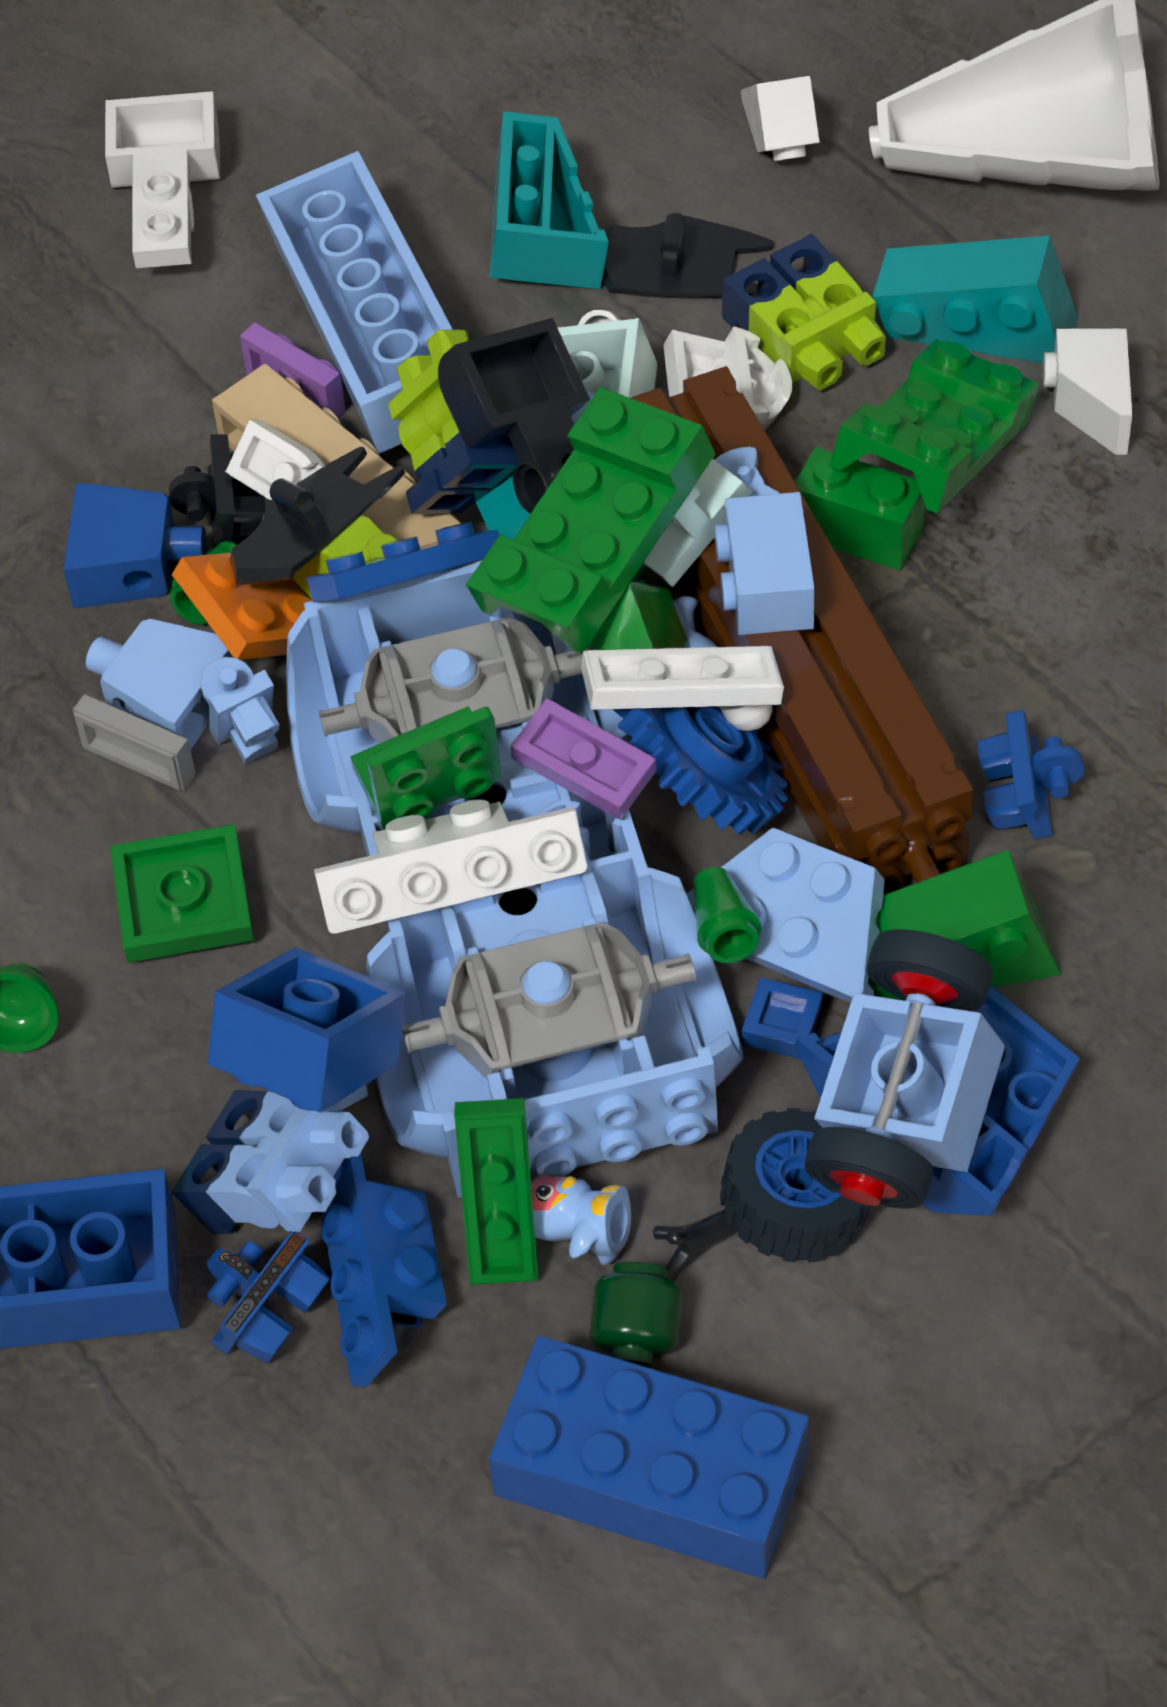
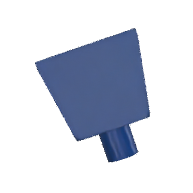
M76 483L63 569L73 608L164 596L170 589L173 562H179L182 557L206 555L205 527H175L170 499L164 493Z

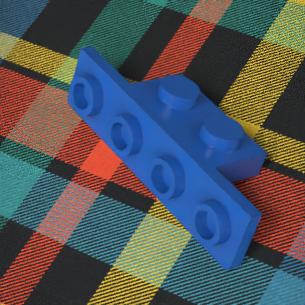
M360 1152L358 1157L344 1158L333 1176L336 1180L335 1188L337 1193L327 1210L321 1212V1235L328 1248L332 1271L331 1293L333 1298L337 1300L342 1329L341 1351L343 1356L347 1358L350 1382L352 1386L366 1388L398 1352L390 1312L434 1319L447 1305L425 1192L366 1181Z

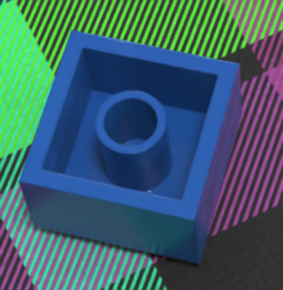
M295 947L215 991L208 1065L234 1075L235 1079L242 1084L259 1086L285 1097L300 1109L321 1113L398 1065L407 992Z

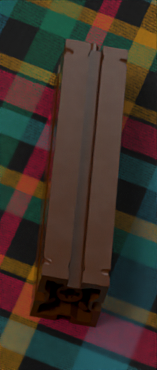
M727 366L683 380V393L668 398L661 388L630 397L631 399L703 425L715 451L713 460L729 450L740 447L755 448L758 456L757 470L765 485L778 491L779 494L800 492L744 394L736 390V381ZM800 492L814 582V629L738 635L735 610H723L720 574L730 572L729 561L717 562L715 537L676 584L683 596H690L698 601L694 617L704 636L710 638L717 647H772L784 686L781 705H772L773 711L769 721L758 729L757 733L762 742L771 745L772 750L769 752V755L773 760L781 764L782 769L779 771V774L787 782L786 787L818 846L876 868L885 879L883 895H886L902 887L904 884L903 876L911 874L915 882L918 883L967 864L970 835L965 828V823L971 820L973 788L962 770L959 771L955 767L953 753Z

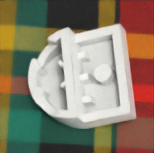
M735 326L725 342L672 330L663 344L669 397L683 393V380L727 366L736 381V390L744 394L764 431L775 421L788 401L792 392V379L783 359H779L774 363L765 353L758 349L760 338L757 335Z

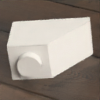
M810 76L755 84L741 90L743 106L758 153L772 151L774 161L806 156L805 145L819 143Z
M1056 329L1054 352H1044L1043 387L1054 388L1055 412L1115 455H1127L1132 422L1127 329Z

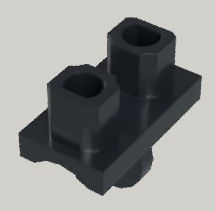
M210 434L212 463L207 467V474L201 473V469L197 466H189L184 470V474L177 476L171 481L168 488L171 506L175 510L187 514L189 520L200 521L204 518L205 513L210 511L213 549L221 542H232L233 536H249L259 526L265 515L264 496H233V492L257 491L226 473L234 452L229 451L228 435Z

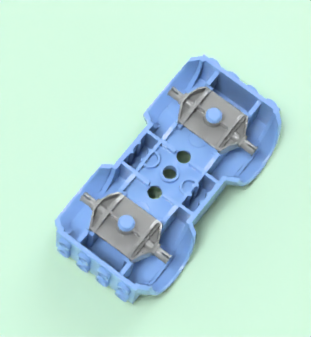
M481 561L463 564L342 599L304 603L305 610L288 633L286 665L289 732L297 779L305 807L311 819L320 825L337 831L361 834L367 856L377 854L372 832L381 831L383 828L352 768L350 756L467 706L470 707L472 712L482 707H489L495 719L502 780L493 783V785L501 787L506 792V799L501 806L509 822L572 806L576 810L587 870L581 874L524 887L534 892L537 896V903L530 912L523 915H510L504 912L499 906V900L505 893L503 892L385 921L387 934L367 954L366 976L407 992L398 1065L375 1079L386 1123L394 1140L401 1146L422 1154L448 1159L458 1198L462 1197L454 1118L455 1102L525 1098L531 1179L549 1174L565 1176L576 1167L604 1160L622 1162L635 1157L643 1150L667 1144L689 1145L699 1141L706 1134L718 1132L716 1087L744 1060L739 1034L715 963L709 954L704 952L698 945L696 915L682 882L677 876L653 868H647L629 809L620 820L511 758L510 745L546 698L627 743L633 738L618 728L617 724L623 718L613 709L591 710L581 670L583 654L572 650L538 621L502 606L492 615L480 610L466 583ZM458 798L434 808L424 819L450 814L452 807L469 801V799Z

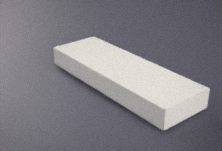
M771 646L583 651L581 670L591 710L781 705L784 686Z

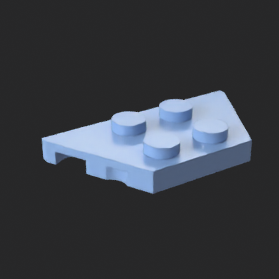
M775 828L770 829L721 867L730 873L731 879H733L761 922L758 946L745 959L851 1003L854 993L874 996V990L868 985L867 962L873 943L880 934L876 918L882 908L885 881L876 868ZM694 889L687 893V896L695 913Z

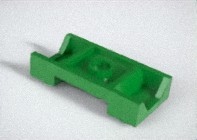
M936 339L913 360L908 380L881 405L872 406L865 403L841 424L830 467L841 471L869 452L913 471L926 509L937 514L1028 424L1040 383L1024 377L1020 370L1011 365L991 363L971 354L968 348L959 343L951 341L942 342Z
M599 387L567 435L574 448L573 452L515 538L512 540L499 535L466 583L468 590L482 612L492 615L500 606L542 623L568 647L581 654L587 649L715 456V451L703 425Z

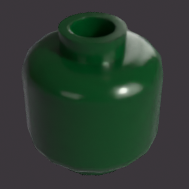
M620 1262L614 1264L613 1273L601 1276L594 1286L589 1331L590 1339L599 1348L612 1352L611 1357L646 1368L653 1367V1356L669 1354L678 1346L683 1307V1290L676 1282L668 1278V1270L662 1266L642 1262Z

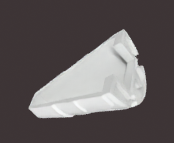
M1098 0L1037 30H1029L970 61L960 60L876 102L878 125L869 127L870 145L874 160L883 158L887 169L979 182L983 177L1032 185H1046L1050 183L1107 190H1158L1160 182L1157 149L1136 1Z

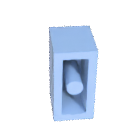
M800 492L725 498V524L714 525L717 562L729 561L730 572L720 574L722 605L724 611L735 610L738 635L814 629V582Z

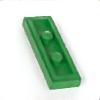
M525 1098L455 1102L454 1118L470 1285L538 1281Z

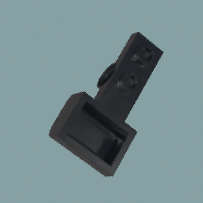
M553 318L455 344L442 356L438 366V381L442 395L467 446L472 447L509 436L519 458V463L515 467L513 474L515 494L521 506L530 514L574 450L567 437L574 426L571 416L590 401Z

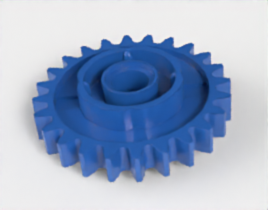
M719 706L613 709L623 718L617 724L618 728L633 738L628 744L656 759L655 774L660 778L659 786L662 789L670 788L676 793L678 803L681 806L686 805L688 802L691 803L701 820L710 815L721 830H724L730 824L737 834L741 835L746 829L755 834L760 828L763 829L783 809L782 804L788 800V797L782 791L787 786V782L777 774L782 769V766L767 755L772 750L771 745L758 739L756 735L758 729L749 732L736 729L726 720Z

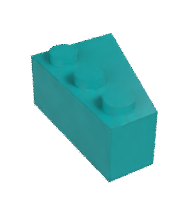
M503 111L496 157L489 278L600 289L609 241L604 229L599 230L592 213V199L589 192H584L577 177L578 165L558 117Z
M1051 236L887 248L872 296L876 301V307L888 338L931 344L936 339L942 342L951 341L965 346L971 352L1043 363L1044 352H1054L1056 329H1076L1078 316Z

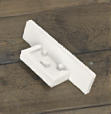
M470 800L455 805L451 808L450 814L426 820L423 816L419 815L394 819L386 825L385 830L372 832L377 854L314 869L328 930L335 934L581 874L587 870V862L574 806L509 822L500 802L489 804L486 800Z

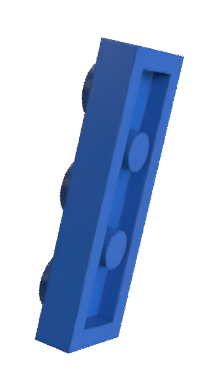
M466 522L435 530L438 542L424 546L419 545L417 536L381 545L383 557L365 561L363 551L328 559L326 563L329 572L307 577L312 601L342 599L481 560L498 538V530L474 532L472 522Z

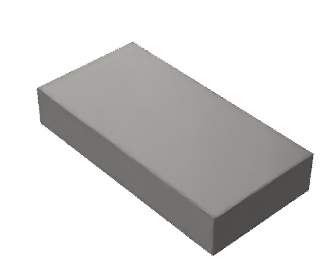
M86 694L82 696L72 709L84 749L179 791L185 792L195 779L196 772L187 738Z

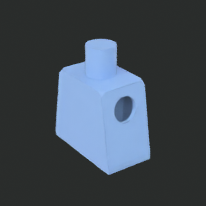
M147 619L141 621L124 645L104 637H98L88 650L86 668L91 672L101 675L100 683L106 704L187 738L191 750L209 725V704L204 699L201 691L202 674L206 666L214 660L223 657H234L217 634L159 620Z

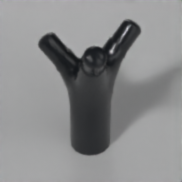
M725 1209L684 1226H655L653 1230L655 1239L667 1240L670 1244L678 1245L666 1266L669 1279L675 1282L679 1273L700 1252L738 1233L733 1225L729 1226L725 1217Z

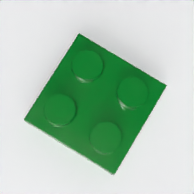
M235 824L110 846L123 949L127 963L254 941Z

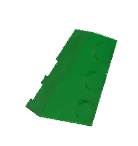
M1009 849L883 895L882 908L876 918V924L880 933L894 929L916 930L958 942L974 950L989 962L993 969L992 987L1061 975L1041 911ZM868 977V985L874 990V996L906 1001L880 988Z

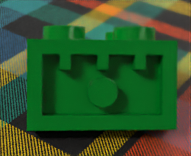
M467 706L350 756L352 768L383 830L394 819L410 815H419L425 818L434 808L458 798L470 799L479 796L487 791L493 783L502 780L495 719L489 707H482L472 712L470 707Z

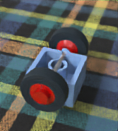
M894 929L880 933L875 939L867 962V974L880 988L906 1001L854 993L814 1118L822 1128L818 1129L811 1139L805 1157V1170L819 1183L854 1202L870 1206L879 1205L911 1209L921 1206L927 1197L932 1181L933 1166L968 1172L1005 1045L983 1015L973 1012L983 1006L989 993L993 969L989 962L974 950L953 940L916 930Z

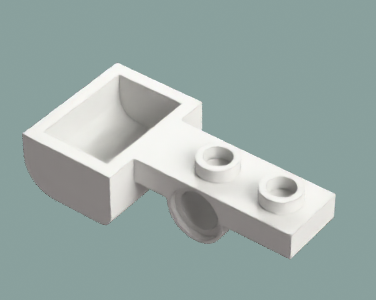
M213 91L106 100L105 158L111 187H132V253L135 267L147 268L191 264V232H194V212L190 182L220 179V138Z

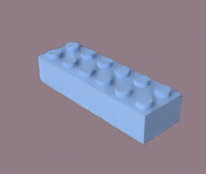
M356 151L256 194L274 243L337 371L341 374L342 381L378 453L402 444L398 429L401 420H392L388 403L402 391L397 367L407 358L416 355H430L427 339L438 330L453 329L360 153Z

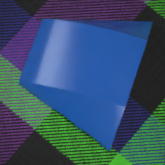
M990 986L983 1006L973 1012L983 1015L1003 1042L1005 1048L968 1172L933 1166L932 1181L927 1197L923 1202V1205L931 1212L993 1215L1079 1063L1080 1058L994 987ZM842 1032L820 1039L816 1033L796 1039V1051L820 1099Z

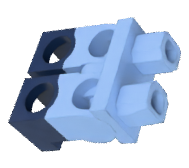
M234 1090L205 1137L211 1144H201L171 1193L211 1234H230L236 1223H251L268 1229L276 1228L280 1224L286 1231L301 1232L312 1212H325L337 1193L335 1188L336 1180L333 1178L344 1158L359 1156L369 1139V1135L366 1129L350 1112L338 1111L333 1105L319 1113L317 1111L300 1109L294 1106L289 1099L273 1092ZM242 1115H245L250 1120L243 1127L233 1130L236 1122ZM211 1167L218 1173L211 1180L200 1184L204 1174Z

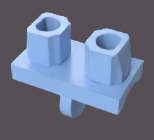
M232 657L219 658L207 665L201 677V691L204 699L209 704V730L217 744L220 745L231 739L245 765L278 748V741L274 734L279 731V723L272 713L274 685L266 671L263 670L253 676L252 670L245 662Z

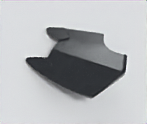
M679 213L669 214L666 217V221L653 226L627 227L613 225L605 232L609 244L602 282L610 293L619 291L655 296L722 297L723 279L732 275L735 254L773 250L774 242L745 230L684 216ZM752 282L745 287L746 293L749 295L756 293L757 283Z
M359 447L330 462L297 484L284 478L275 480L271 484L269 491L272 500L265 504L263 520L245 540L232 549L230 562L236 584H253L293 578L296 571L316 557L405 474L403 467L397 466L362 484L349 477L367 455L365 448Z

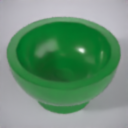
M23 963L0 967V1050L12 1053L35 1050L46 1044L56 1031L59 1019V1005L56 994L51 985L36 968Z

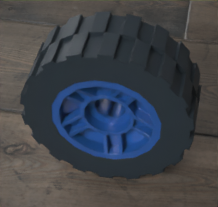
M787 1108V1111L777 1113L773 1110L763 1113V1117L756 1121L752 1119L746 1123L740 1135L736 1134L731 1143L721 1180L720 1203L721 1206L724 1205L725 1217L729 1226L733 1225L738 1231V1237L746 1244L751 1243L757 1247L758 1252L769 1257L770 1255L783 1258L782 1261L795 1263L796 1260H808V1263L821 1261V1258L831 1255L834 1257L843 1252L845 1245L848 1243L852 1245L858 1238L870 1205L860 1204L847 1199L840 1193L819 1183L806 1172L805 1157L811 1139L815 1132L822 1128L814 1119L817 1112L814 1110L812 1113L800 1111V1108ZM793 1184L802 1186V1190L793 1188Z

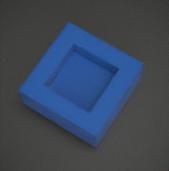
M760 977L742 1028V1045L800 1059L795 1048L796 1039L815 1032L823 1009V993Z

